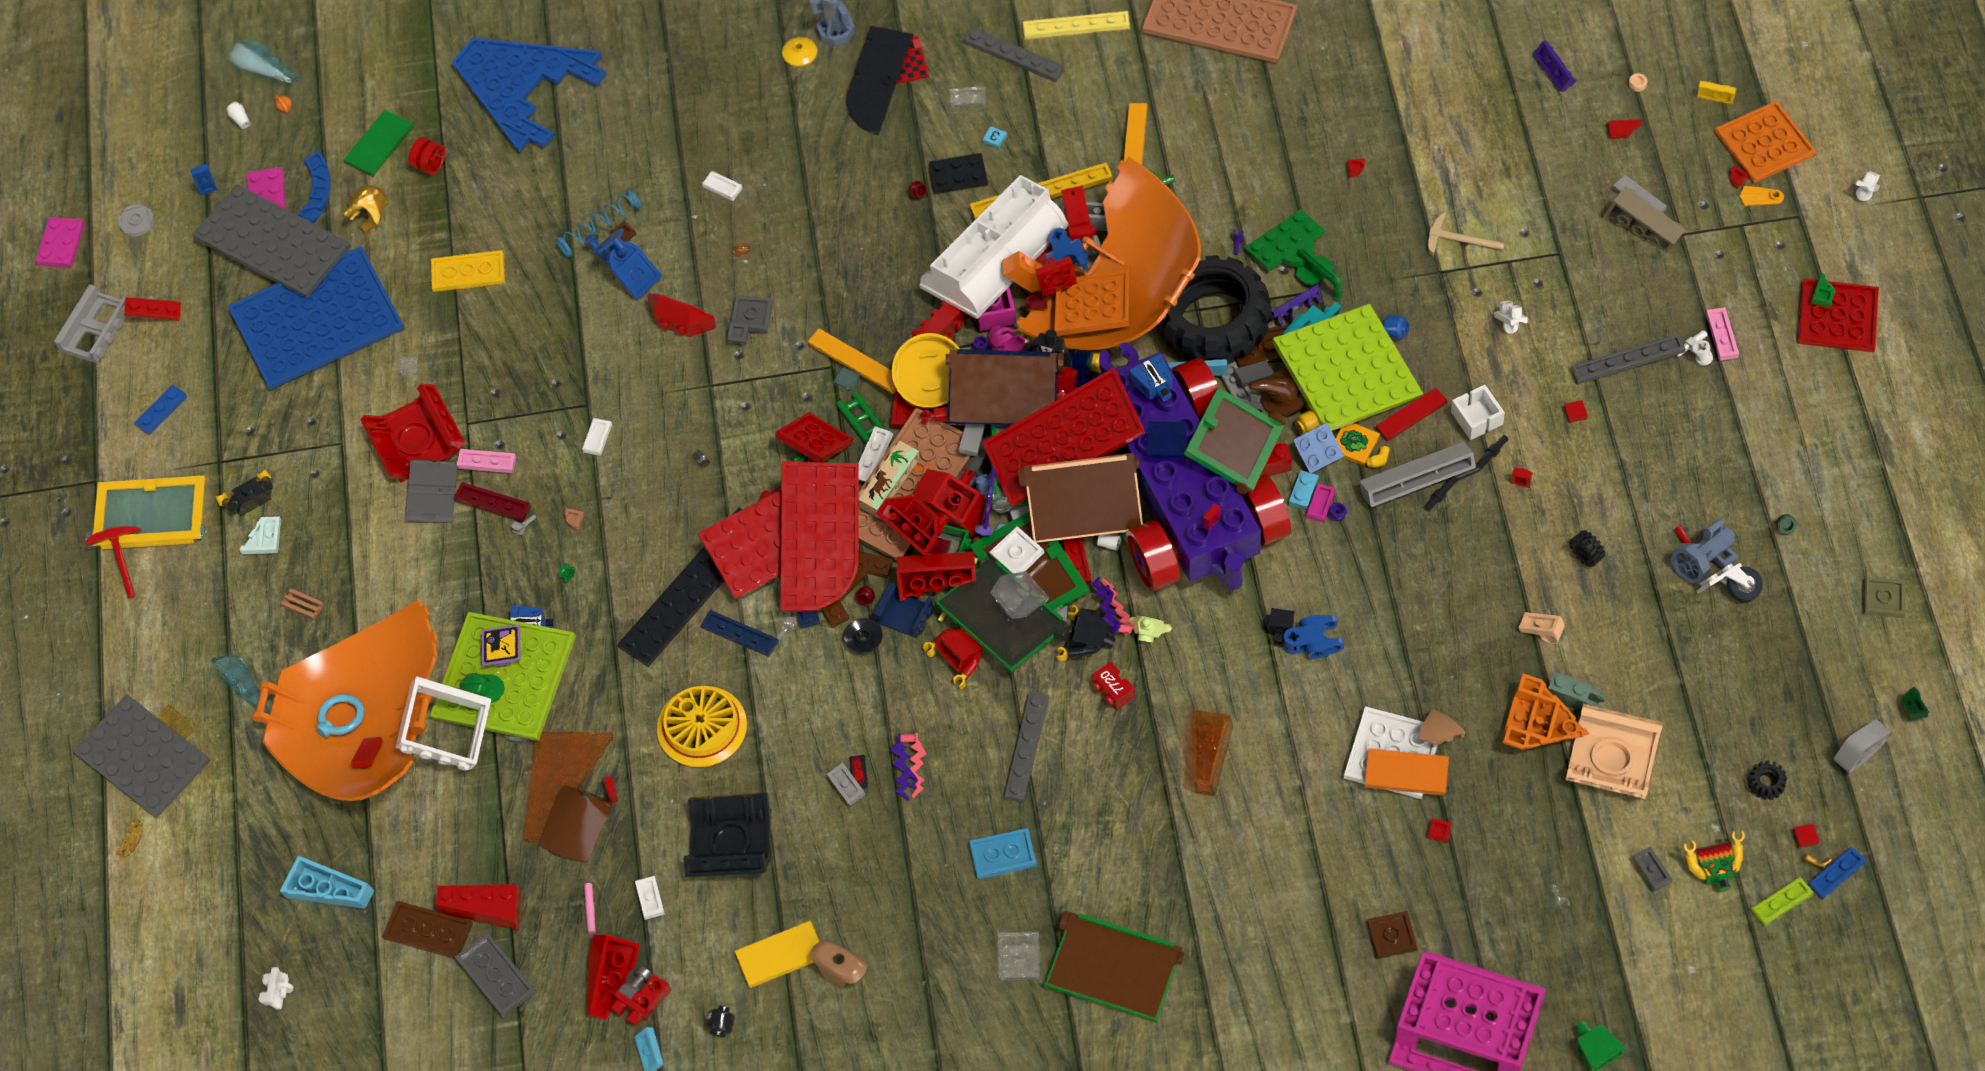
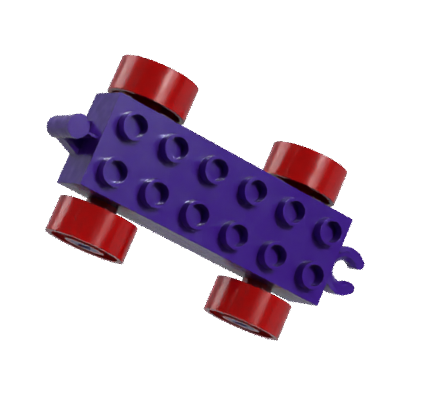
M1126 342L1120 344V354L1127 359L1128 363L1122 368H1116L1110 363L1111 358L1108 351H1101L1099 356L1101 373L1104 374L1112 368L1117 370L1146 430V433L1118 448L1121 455L1134 453V457L1139 458L1140 469H1136L1138 488L1156 519L1126 531L1129 552L1140 578L1149 591L1158 590L1180 580L1179 562L1190 583L1213 573L1225 583L1228 589H1239L1242 586L1244 560L1260 554V546L1289 536L1291 534V523L1282 496L1268 475L1264 474L1259 477L1252 493L1240 494L1237 492V487L1234 483L1184 455L1218 388L1210 368L1201 357H1197L1171 369L1162 352L1139 360L1137 350ZM1161 354L1173 379V387L1169 390L1172 393V397L1167 401H1162L1159 396L1148 399L1130 382L1129 370ZM1115 451L1109 453L1106 456H1114ZM1213 504H1217L1220 506V518L1210 530H1207L1203 527V516Z

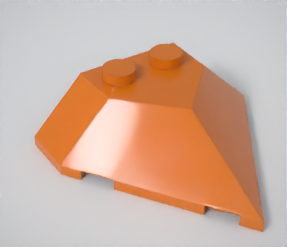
M1522 674L1503 731V744L1523 750L1589 735V732L1585 727L1582 728L1576 721V717L1560 699L1546 688L1547 685L1542 679Z

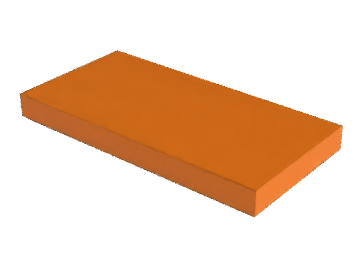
M1368 748L1365 787L1445 796L1449 756Z

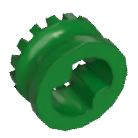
M565 563L559 569L557 577L567 583L571 581L572 576L574 577L573 574H575L576 570Z

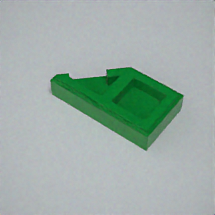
M1820 273L1812 304L1830 308L1835 289L1826 280L1824 273Z

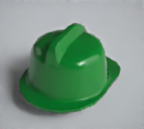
M472 673L464 677L462 682L459 683L460 690L490 698L491 703L499 700L505 690L503 681L496 675Z

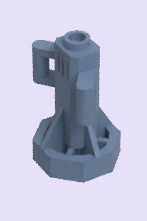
M809 0L812 14L824 13L816 25L821 41L834 47L848 43L855 33V28L842 0Z
M1717 519L1705 529L1703 540L1700 543L1680 544L1673 550L1670 560L1675 572L1686 582L1701 583L1705 580L1710 572L1711 567L1709 563L1712 560L1723 569L1738 559L1737 554L1729 548L1735 543L1734 533L1728 527H1723L1724 523L1721 519ZM1724 553L1727 557L1723 559L1719 555Z

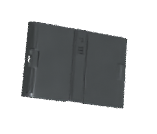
M411 459L405 521L453 523L458 468L456 461Z

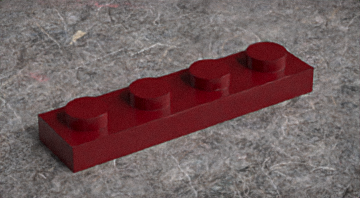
M461 482L454 496L456 502L524 522L531 508L529 502Z

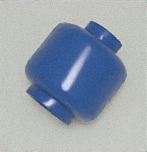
M1387 315L1381 321L1391 339H1403L1409 332V322L1406 321L1404 316Z

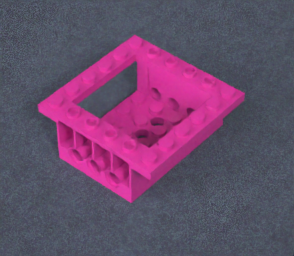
M1426 951V953L1421 955L1397 1026L1396 1042L1389 1064L1409 1071H1476L1417 1052L1416 1048L1421 1037L1498 1062V1071H1521L1546 989ZM1447 1000H1453L1456 1003V1006L1454 1008H1448L1445 1006L1444 1002ZM1472 1006L1477 1012L1469 1015L1465 1012V1008ZM1487 1013H1494L1497 1019L1495 1021H1488L1485 1015Z

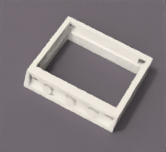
M416 676L410 684L395 748L401 749L403 753L418 754L423 759L432 758L439 760L438 762L444 765L452 764L458 766L461 770H471L477 764L491 699ZM417 692L478 710L467 758L405 740Z

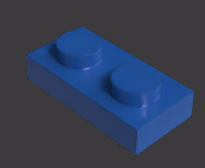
M208 164L190 169L200 195L218 190Z

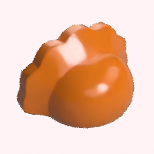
M275 95L274 99L277 109L288 113L292 106L291 99L287 96Z

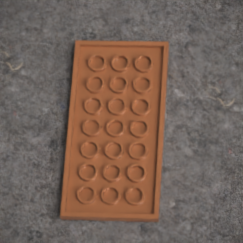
M1153 0L1143 24L1142 33L1278 63L1298 5L1278 0Z
M916 408L859 490V493L861 490L866 489L871 476L876 475L881 462L888 458L891 448L894 445L896 446L899 441L919 451L920 461L915 467L922 465L924 470L921 473H916L913 469L893 498L912 495L926 471L924 463L927 462L933 464V466L927 469L946 472L957 477L972 456L959 453L963 432L945 422H935V419H930L927 425L921 424V419L924 418L920 417L922 410ZM859 507V541L896 561L897 556H906L912 545L880 517L878 518Z

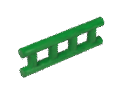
M855 391L852 394L854 400L847 404L840 400L836 403V406L867 445L874 427L887 429L858 391ZM859 405L864 413L854 417L850 410ZM869 418L874 426L864 430L859 423ZM893 437L891 438V441H890V443H889V446H890V445L892 444V442L894 441Z

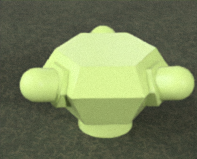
M1144 616L1129 618V622L1133 624L1134 632L1139 634L1138 640L1153 643L1154 638H1158L1161 634L1172 630L1170 624H1164L1163 621Z

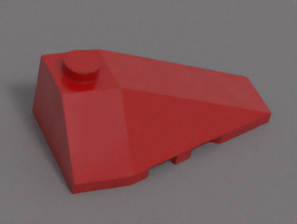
M607 934L593 935L589 952L587 1015L607 1019L611 1011L610 1008L615 1001L613 995L626 983L629 971L633 970L636 964L640 944Z

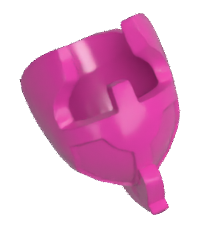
M991 326L988 335V342H990V350L993 355L1017 356L1025 344L1024 337H1016L1014 329L1009 327Z

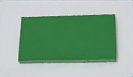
M384 109L343 159L344 163L374 177L414 128V124Z

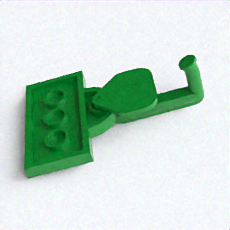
M1302 209L1244 247L1245 253L1267 272L1281 263L1297 267V278L1304 284L1315 285L1326 278L1334 285L1333 299L1338 301L1343 298L1342 281L1333 272L1334 264L1325 256H1314L1313 241L1325 234L1324 228Z

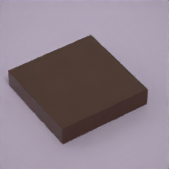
M1408 911L1367 919L1377 959L1418 951Z

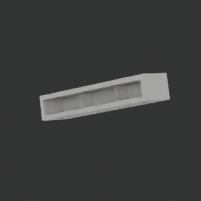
M1461 442L1360 480L1362 497L1371 507L1469 471L1476 468L1474 454L1465 442Z

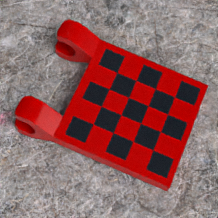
M918 35L913 36L912 44L914 48L908 50L897 84L929 78Z

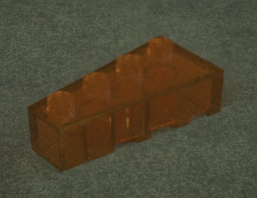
M1192 709L1193 784L1196 793L1216 795L1233 729L1230 715Z

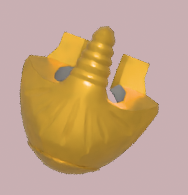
M370 184L363 186L353 192L347 199L349 207L344 211L343 217L353 221L359 215L360 209H366L368 218L359 226L366 233L369 229L378 226L383 208L388 204L389 200L378 186Z

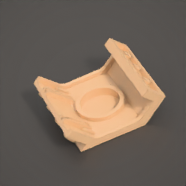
M1583 703L1579 724L1582 728H1586L1589 735L1575 738L1566 780L1645 799L1649 789L1651 771L1663 722Z

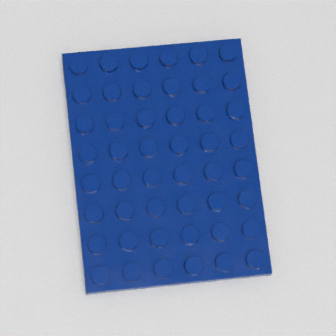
M362 246L346 252L308 298L277 283L228 305L270 390L405 329Z

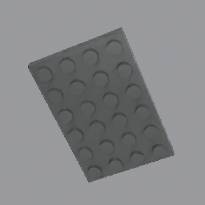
M128 694L72 751L77 757L156 819L210 762V758Z

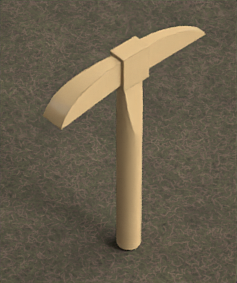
M1446 212L1436 219L1429 233L1428 251L1433 258L1437 241L1440 238L1495 249H1504L1503 242L1442 231L1441 227Z

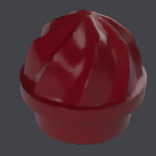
M921 181L911 182L908 188L909 194L915 199L924 197L927 191L926 185Z
M867 585L858 589L856 600L861 605L867 606L873 603L875 600L873 588Z

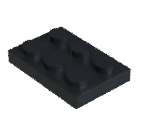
M982 153L929 161L935 194L988 186Z

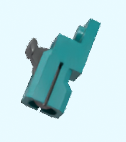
M1335 302L1331 307L1328 306L1324 312L1312 306L1306 313L1298 312V306H1294L1290 314L1292 323L1282 335L1339 315L1341 305Z

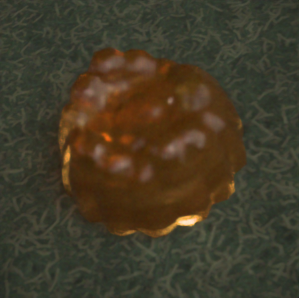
M750 244L736 245L733 247V250L740 257L744 253H749Z

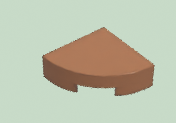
M566 508L565 518L572 529L579 530L584 518V512Z

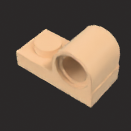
M1525 612L1519 625V630L1521 633L1538 634L1543 641L1549 644H1557L1565 624L1561 616Z

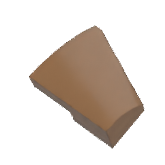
M1432 709L1422 724L1418 738L1438 745L1444 741H1453L1456 735L1463 738L1465 731L1454 720Z

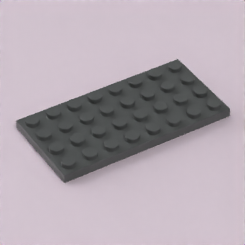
M238 184L232 188L192 234L195 240L305 298L311 295L351 247L350 242Z

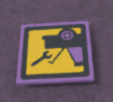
M520 625L482 630V666L492 664L496 666L511 665V662L520 660Z

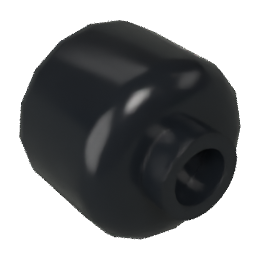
M718 1005V1009H711L709 1011L706 1028L710 1030L709 1033L712 1035L725 1037L726 1034L732 1032L735 1015L730 1012V1008Z

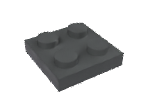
M736 296L731 323L748 324L749 332L768 333L773 305L772 298Z

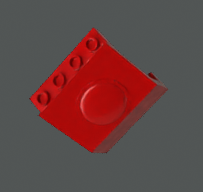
M420 384L417 387L420 395L416 400L386 415H363L360 419L390 478H398L400 483L409 479L411 459L449 461L465 443L435 384Z

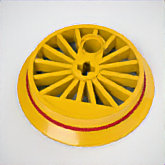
M696 686L678 693L666 703L657 722V736L664 752L674 761L690 767H709L725 761L738 750L747 730L746 714L741 703L729 692L713 686ZM701 695L700 707L696 704L694 696ZM706 695H710L711 697L705 706ZM717 698L721 699L716 705L713 706ZM725 705H728V706H729V708L720 710V709H722ZM673 713V714H676V715L681 716V717H670V716H671V714ZM733 714V718H722ZM668 724H679L668 728ZM681 732L674 738L671 736L672 734ZM707 733H709L712 736L710 739L708 738ZM703 735L705 743L701 745V736ZM688 736L684 745L679 744L680 741ZM696 736L695 748H689Z

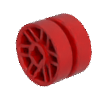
M421 136L416 139L409 151L408 163L413 168L433 175L442 166L445 158V147Z

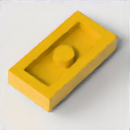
M1700 81L1697 97L1733 105L1736 88Z

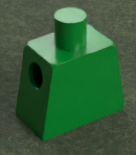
M1583 1021L1576 1026L1575 1029L1580 1034V1037L1576 1040L1575 1047L1587 1071H1599L1623 1056L1625 1051L1624 1045L1603 1025H1598L1591 1029L1586 1021Z

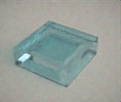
M843 367L835 378L834 384L850 392L860 379V376Z

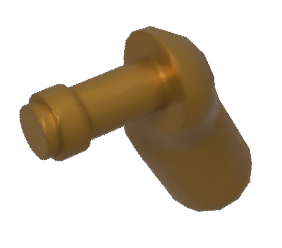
M1809 854L1803 856L1805 862L1821 869H1826L1825 866L1833 861L1830 857L1822 863Z

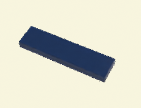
M712 610L708 612L701 624L702 629L767 657H770L778 643V638Z

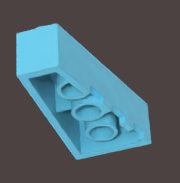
M298 856L280 892L287 899L365 909L374 890L368 883Z

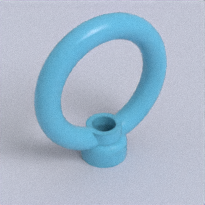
M340 694L329 698L319 709V724L316 726V730L324 738H327L330 734L340 735L351 732L363 720L364 706L362 702L355 696ZM339 702L353 704L356 708V716L349 724L335 727L326 720V713L334 704Z

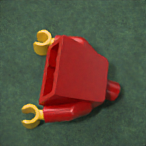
M945 629L933 639V643L926 642L923 645L924 651L930 649L927 652L928 657L934 656L937 650L958 673L962 672L961 675L954 677L953 682L955 685L958 680H962L963 682L959 685V689H963L966 686V677L971 676L981 660L983 647L963 629Z

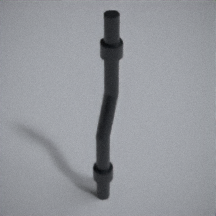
M1502 435L1495 444H1491L1487 449V453L1477 462L1476 468L1451 477L1440 489H1437L1432 494L1433 497L1426 503L1424 508L1430 511L1438 502H1441L1446 497V493L1458 480L1479 472L1492 457H1496L1501 452V448L1509 440L1508 437Z

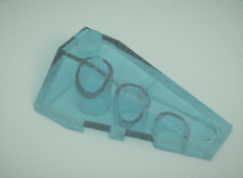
M256 38L237 41L229 56V60L233 62L234 66L240 69L289 83L297 82L301 79L289 66L281 64V59L278 56L270 54L271 49Z
M234 654L214 657L211 662L220 679L256 709L260 691L247 668L248 663L242 657L238 659ZM265 705L264 712L270 715L271 712L267 705Z

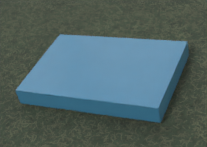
M1028 828L969 841L977 879L1037 867Z

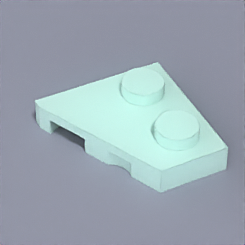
M261 517L256 524V528L249 534V540L245 546H241V554L278 553L281 518Z

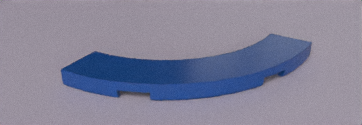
M319 151L304 159L306 166L311 172L313 185L307 205L297 214L313 224L323 213L331 191L330 172L326 161Z

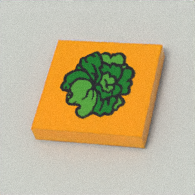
M1354 423L1341 427L1336 441L1344 455L1342 458L1365 466L1366 460L1370 457L1380 438V433Z

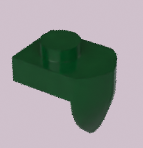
M1912 687L1904 694L1900 707L1908 720L1928 718L1929 711L1921 699L1919 690Z

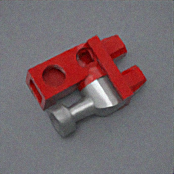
M642 966L637 969V977L630 984H623L619 991H616L613 995L615 1001L610 1008L617 1016H621L626 1009L630 1011L625 1019L634 1027L642 1020L646 1022L649 1015L654 1012L664 996L667 997L672 991L669 983L655 974L652 975L650 971ZM646 981L647 984L643 987L642 990H639L642 983Z

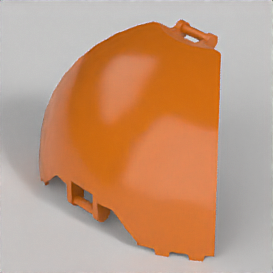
M1128 157L1126 161H1120L1117 167L1120 171L1115 182L1109 181L1105 188L1108 194L1102 205L1104 206L1108 236L1101 247L1086 236L1081 241L1085 251L1089 247L1099 253L1088 272L1077 267V263L1073 264L1076 276L1129 269L1131 274L1130 326L1056 336L1064 339L1065 347L1068 349H1107L1120 346L1123 342H1131L1146 334L1160 323L1172 306H1176L1178 297L1189 280L1194 278L1195 274L1193 272L1200 261V237L1189 212L1169 187L1131 157ZM1056 294L1046 296L1047 309H1028L1030 311L1026 318L1020 317L1016 322L1019 325L1018 330L1033 338H1037L1039 333L1045 334L1047 330L1055 331Z
M420 599L364 630L281 670L276 685L270 682H261L259 688L261 692L252 719L257 722L266 723L262 742L290 774L310 789L337 800H363L388 788L397 779L401 778L414 762L412 753H403L401 749L395 748L410 684L416 676L429 680L436 658H438L435 644L438 641L437 635L431 629L428 620L429 611L426 605H422ZM420 692L416 693L405 740L415 742L416 736L425 731L427 710L433 696ZM268 693L275 695L270 715L264 712ZM340 694H348L358 698L364 706V717L357 728L345 734H330L327 738L319 734L316 730V726L319 724L318 712L325 701ZM349 702L336 703L328 709L326 720L335 727L345 726L355 718L356 708ZM382 737L383 744L372 765L369 767L353 768L351 761L363 738Z

